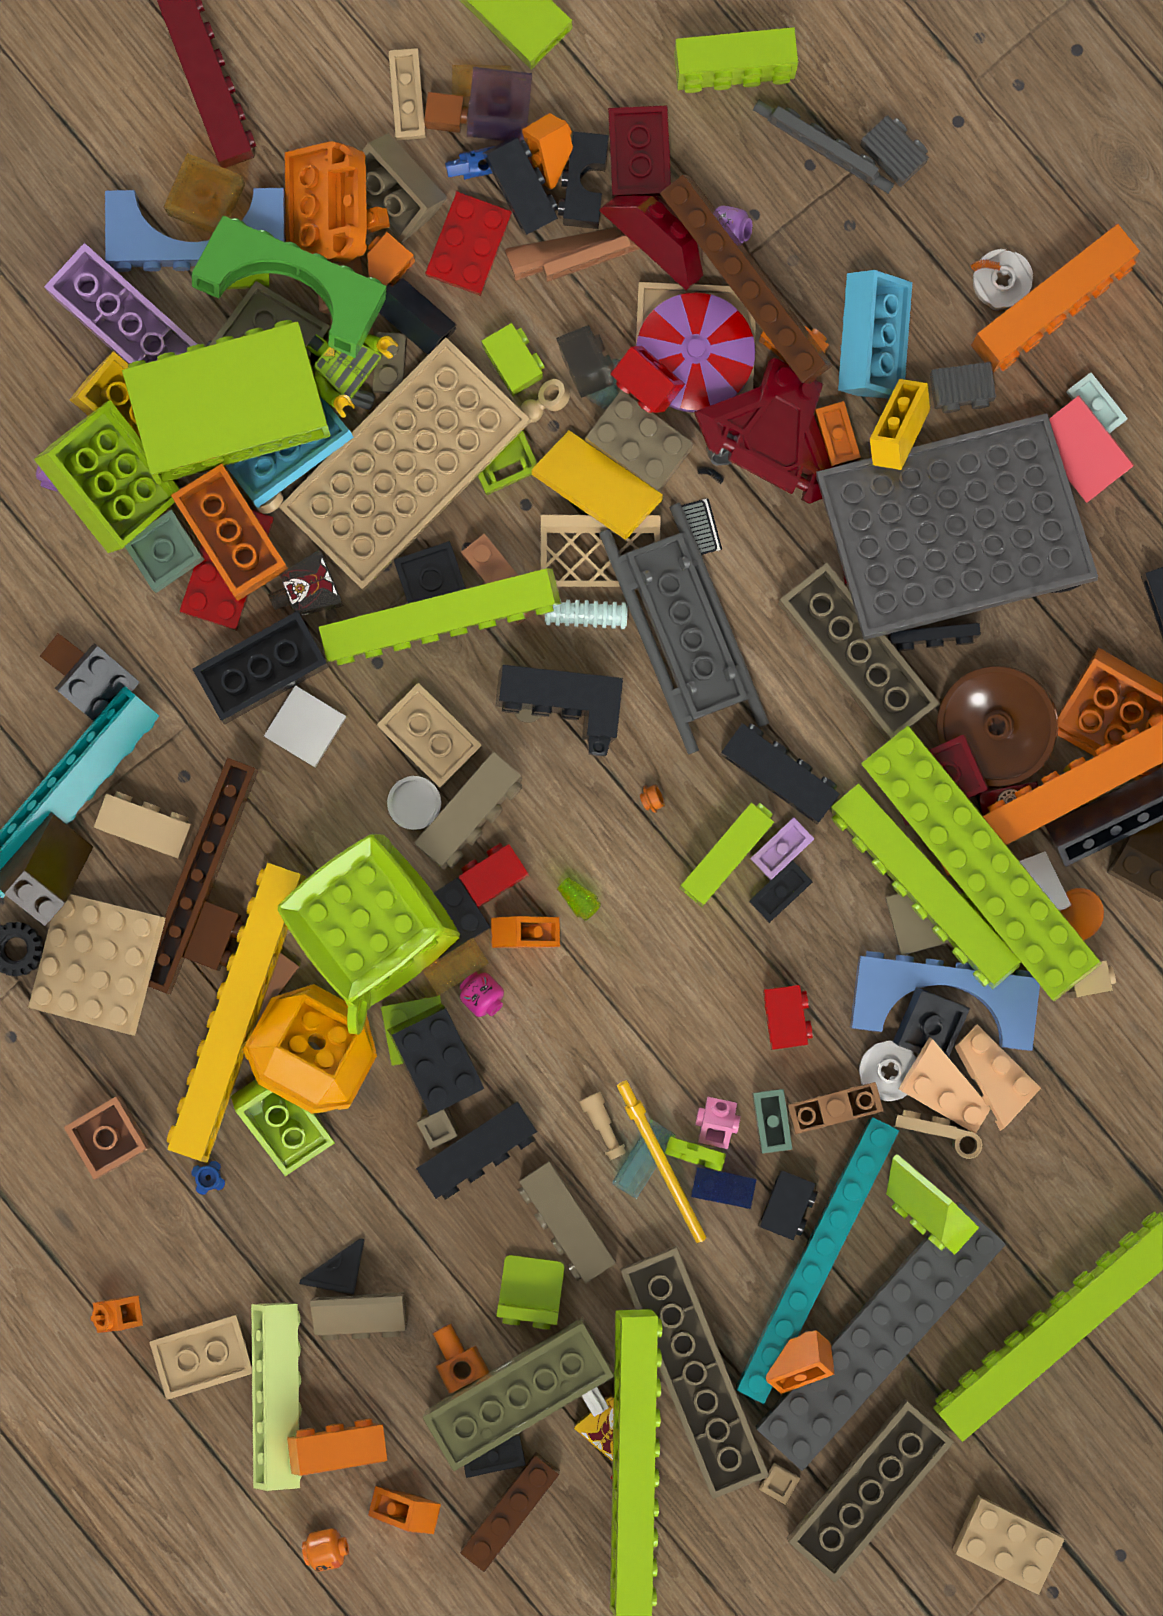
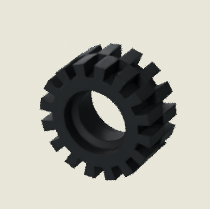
M8 922L6 925L0 926L1 973L9 976L28 975L32 970H36L39 967L37 965L42 958L44 949L42 942L44 941L36 929L20 922ZM15 937L21 938L27 945V953L19 961H12L5 954L6 943Z

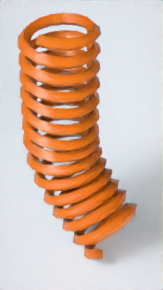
M983 259V263L982 260H978V262L976 261V263L974 262V264L970 265L974 271L981 268L998 269L999 271L1001 267L1000 262L994 261L993 263L992 261L991 263V260L989 262L987 259L986 261Z

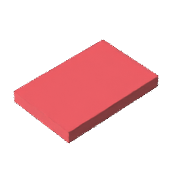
M1080 395L1049 419L1067 478L1086 503L1135 466Z

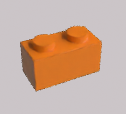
M376 206L367 209V234L390 227L387 208Z

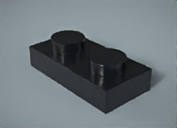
M792 860L749 903L770 923L813 881Z
M520 1435L511 1437L464 1465L466 1478L525 1466L526 1462Z

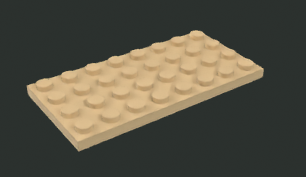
M445 338L352 432L354 438L329 455L279 508L364 591L506 448L531 420L452 342Z

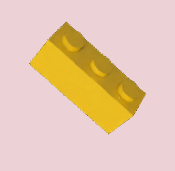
M905 379L898 380L870 437L873 465L902 470L930 411L928 383Z

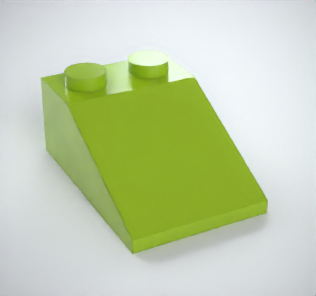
M256 1079L231 1095L235 1112L284 1176H287L335 1144V1141L316 1113L311 1114L257 1083Z

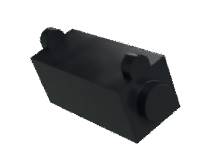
M404 278L394 286L391 283L387 285L386 300L379 313L427 355L445 338L448 339L454 333L456 323Z

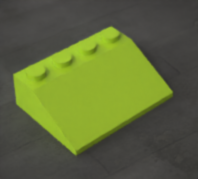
M108 400L34 458L35 462L107 553L124 548L175 503L171 495L180 490L173 480L161 484L155 482L150 474L140 437L111 400Z

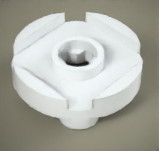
M1006 249L991 251L982 257V263L983 259L985 261L987 259L989 262L991 260V263L992 261L993 263L994 261L1000 262V270L981 268L973 274V287L976 295L993 310H1007L1030 292L1033 271L1026 258L1017 252L1005 251ZM1001 272L1003 276L1007 274L1010 276L1008 286L1004 287L1002 284L998 285L996 283L998 279L997 273Z
M893 1041L874 1044L864 1053L860 1061L859 1075L861 1084L876 1082L880 1100L895 1101L904 1098L907 1094L898 1088L916 1060L914 1053L911 1050L896 1045ZM889 1062L894 1063V1069L898 1073L897 1076H891L887 1080L884 1078L885 1073L881 1071L882 1066H888Z

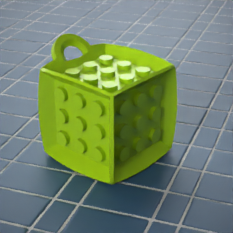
M370 834L348 847L315 871L278 905L279 914L304 953L327 982L346 1001L348 1005L347 1027L350 1034L360 1035L365 1024L367 1010L372 1005L389 996L420 974L452 946L460 936L450 916L430 887L405 857L392 845L390 840L381 834Z

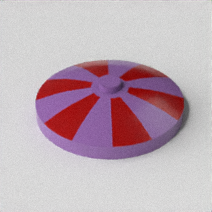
M706 293L680 294L659 304L645 319L636 346H643L685 383L684 387L669 405L671 408L685 412H695L737 396L747 384L755 360L754 338L744 316L726 300Z

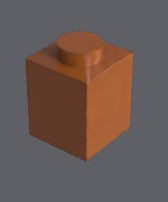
M428 92L424 118L425 128L460 133L461 125H467L469 107L464 106V97Z

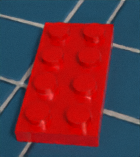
M252 510L265 533L269 536L274 517ZM201 545L200 552L205 560L194 567L179 612L237 631L249 595L237 601Z

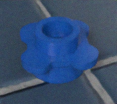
M211 1161L209 1165L203 1167L197 1165L192 1169L191 1174L195 1177L196 1191L199 1194L204 1195L209 1190H221L224 1188L225 1180L221 1178L219 1172L221 1165L217 1161ZM206 1175H210V1176H211V1180H210V1181H207V1180H206V1178H205Z

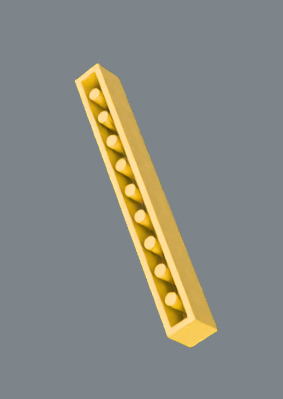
M267 863L266 868H262L259 872L256 883L259 888L256 897H252L248 903L247 914H249L246 925H242L238 932L237 942L239 946L236 954H232L227 964L229 974L226 983L222 982L218 989L217 999L219 1003L216 1011H212L209 1015L207 1028L210 1029L206 1040L202 1039L198 1046L197 1056L199 1060L196 1069L192 1068L188 1075L187 1085H189L186 1097L183 1096L179 1101L177 1107L179 1117L176 1126L172 1125L168 1132L167 1142L169 1146L167 1150L202 1162H208L245 1056L243 1048L255 1028L287 936L288 927L278 912V905L306 880L307 877L270 863Z

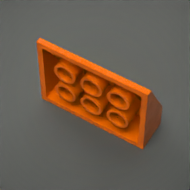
M1098 647L1057 716L1058 736L1096 757V749L1110 742L1113 747L1124 742L1121 736L1136 728L1139 729L1140 733L1151 728L1149 721L1163 714V684ZM1163 763L1149 769L1148 771L1134 777L1133 779L1138 780L1144 776H1147L1163 768Z

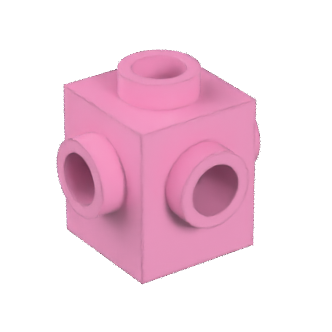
M707 1097L705 1109L699 1107L695 1125L701 1126L698 1143L728 1149L731 1134H737L741 1116L735 1115L737 1103Z

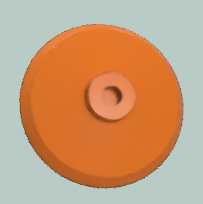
M1085 888L1069 890L1066 892L1071 906L1060 912L1083 940L1088 939L1098 931L1103 922L1104 907L1102 901L1091 890Z

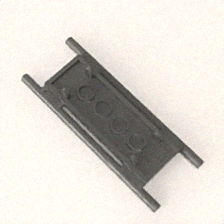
M677 503L669 508L679 534L633 550L622 556L619 553L610 529L600 532L599 535L686 751L690 755L699 751V748L688 722L748 700L758 728L769 724V720L681 504ZM635 589H638L678 687L674 689Z

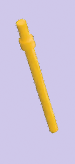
M627 1080L619 1083L617 1088L626 1104L625 1110L630 1120L635 1121L695 1242L700 1243L704 1241L707 1237L645 1116L646 1110L641 1100L636 1099Z

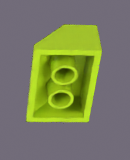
M898 1154L893 1157L886 1192L895 1202L891 1207L904 1219L908 1215L913 1218L909 1223L922 1235L928 1231L931 1234L928 1240L939 1250L942 1251L946 1247L955 1255L979 1227L949 1197Z

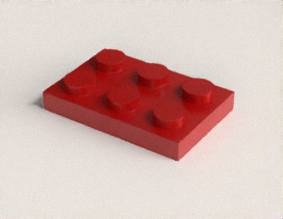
M456 191L425 275L481 296L512 212Z

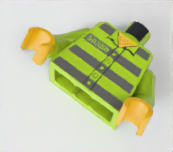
M316 334L306 349L319 357L313 367V371L315 372L314 377L320 397L335 408L339 415L344 418L346 414L342 410L343 407L349 405L353 409L355 408L351 399L380 362L382 355L378 352L391 359L393 355L387 351V348L391 345L398 347V343L390 336L381 338L368 334L356 358L329 347L328 342Z

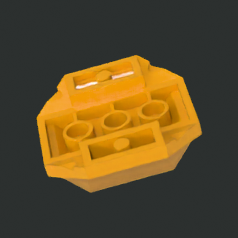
M312 984L272 997L245 1044L243 1052L246 1059L249 1060L252 1072L259 1085L311 1114L335 1109H348L377 1057L367 1015L360 1035L350 1034L347 1027L348 1005L346 1001ZM308 1042L316 1043L320 1050L311 1048Z

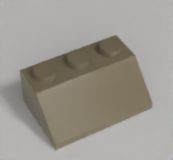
M387 133L369 142L363 149L366 157V210L376 206L387 208L390 227L384 228V230L399 243L403 244L436 214L447 200V196L397 141Z
M405 1292L314 1297L310 1301L314 1335H321L324 1341L339 1340L340 1334H352V1339L370 1338V1333L382 1332V1337H399L400 1331H406Z

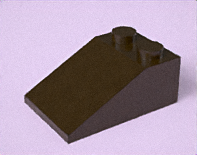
M51 812L0 870V890L46 926L66 903L93 846Z
M1163 820L1126 837L1107 871L1108 874L1158 902L1163 901Z

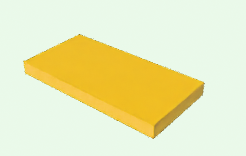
M570 430L532 469L534 477L625 540L663 498V494Z

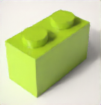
M510 323L481 341L482 348L512 397L543 379L541 370L545 367L537 353L531 355L526 347L529 340L521 327L516 330L514 325Z

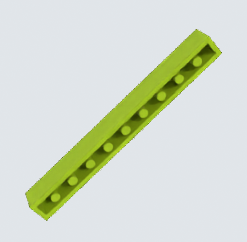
M652 1309L615 1310L610 1610L614 1616H652V1607L657 1604L656 1589L653 1588V1577L657 1576L658 1567L656 1558H653V1547L658 1546V1532L654 1528V1517H658L659 1504L654 1495L655 1487L659 1486V1471L657 1468L655 1469V1457L660 1455L659 1439H656V1427H660L661 1416L660 1410L656 1409V1397L661 1396L660 1379H657V1367H661L662 1354L660 1348L657 1349L658 1337L662 1336V1321Z

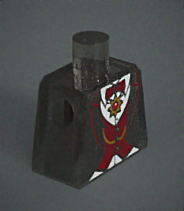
M321 550L314 552L282 572L279 576L284 588L268 594L275 611L291 604L294 612L298 611L301 616L344 606Z

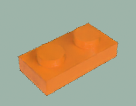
M842 401L815 409L831 467L860 460L861 456L845 402Z

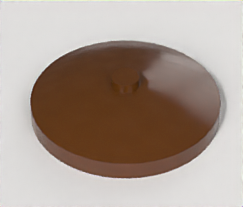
M1009 666L983 667L960 678L946 693L938 713V739L941 745L964 734L987 785H1011L1032 776L1049 759L1058 736L1057 712L1048 691L1028 673Z

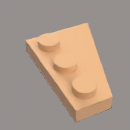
M978 1024L955 1046L970 1077L975 1079L984 1095L982 1099L986 1106H990L997 1119L995 1123L1000 1131L1003 1130L1037 1094L1041 1087Z
M930 1037L898 1088L974 1133H977L991 1109L990 1106H986L979 1093Z

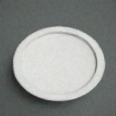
M409 776L399 780L391 788L387 799V807L390 816L398 825L406 829L417 830L427 827L438 816L441 808V797L436 786L426 778Z

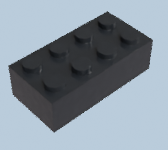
M296 611L196 666L192 670L219 719L225 725L327 669L329 666L300 613Z

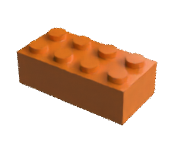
M223 464L218 465L171 495L237 601L289 570Z

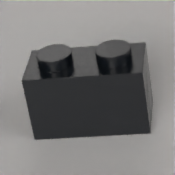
M780 1170L758 1226L793 1241L795 1235L801 1236L807 1219L802 1218L806 1207H813L818 1191L814 1190L815 1183Z

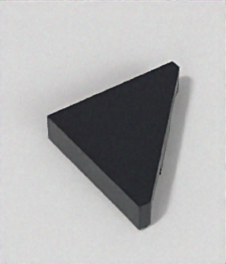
M358 1239L300 1279L299 1284L354 1295L365 1239Z

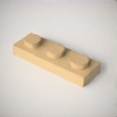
M418 48L388 51L396 141L426 138Z

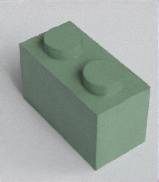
M784 1089L752 1093L760 1152L764 1154L792 1150Z

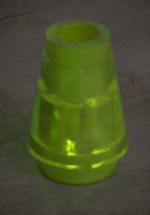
M570 877L566 878L557 888L577 918L581 917L584 921H587L601 907V903L597 900V895L576 881H573Z

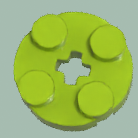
M670 1136L664 1154L680 1158L681 1160L700 1164L718 1171H722L726 1153Z

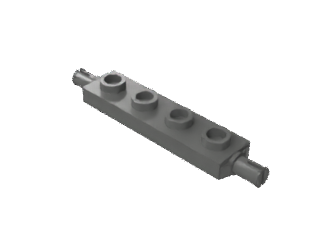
M760 99L754 106L753 111L767 118V121L867 184L875 185L887 194L892 190L895 183L880 175L878 172L879 168L875 166L876 162L864 154L860 156L850 150L851 147L841 139L836 138L834 141L826 136L825 130L819 125L805 123L800 119L801 116L793 109L788 107L783 109L780 106L773 109Z

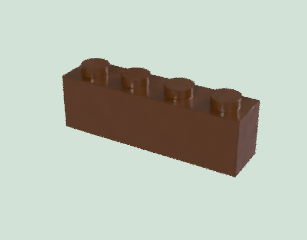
M535 1452L461 1548L460 1554L485 1572L559 1476L560 1470Z

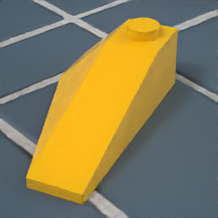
M113 351L86 378L69 400L86 415H90L108 400H111L140 437L122 370L128 368V363Z

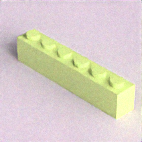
M285 1302L251 1304L253 1488L265 1491L300 1488L302 1476L291 1474L287 1437L297 1436L296 1430H299V1418L302 1412L299 1402L301 1375L298 1371V1357L301 1353V1346L298 1341V1326L300 1324L298 1304Z

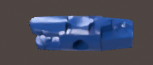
M495 146L459 153L460 159L445 163L448 177L463 175L465 180L493 174L488 163L480 165L479 161L485 159L483 152Z

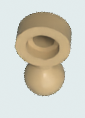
M548 380L541 386L538 399L524 401L520 406V410L531 420L530 423L537 422L541 419L545 408L550 411H558L564 408L569 401L570 391L560 380Z

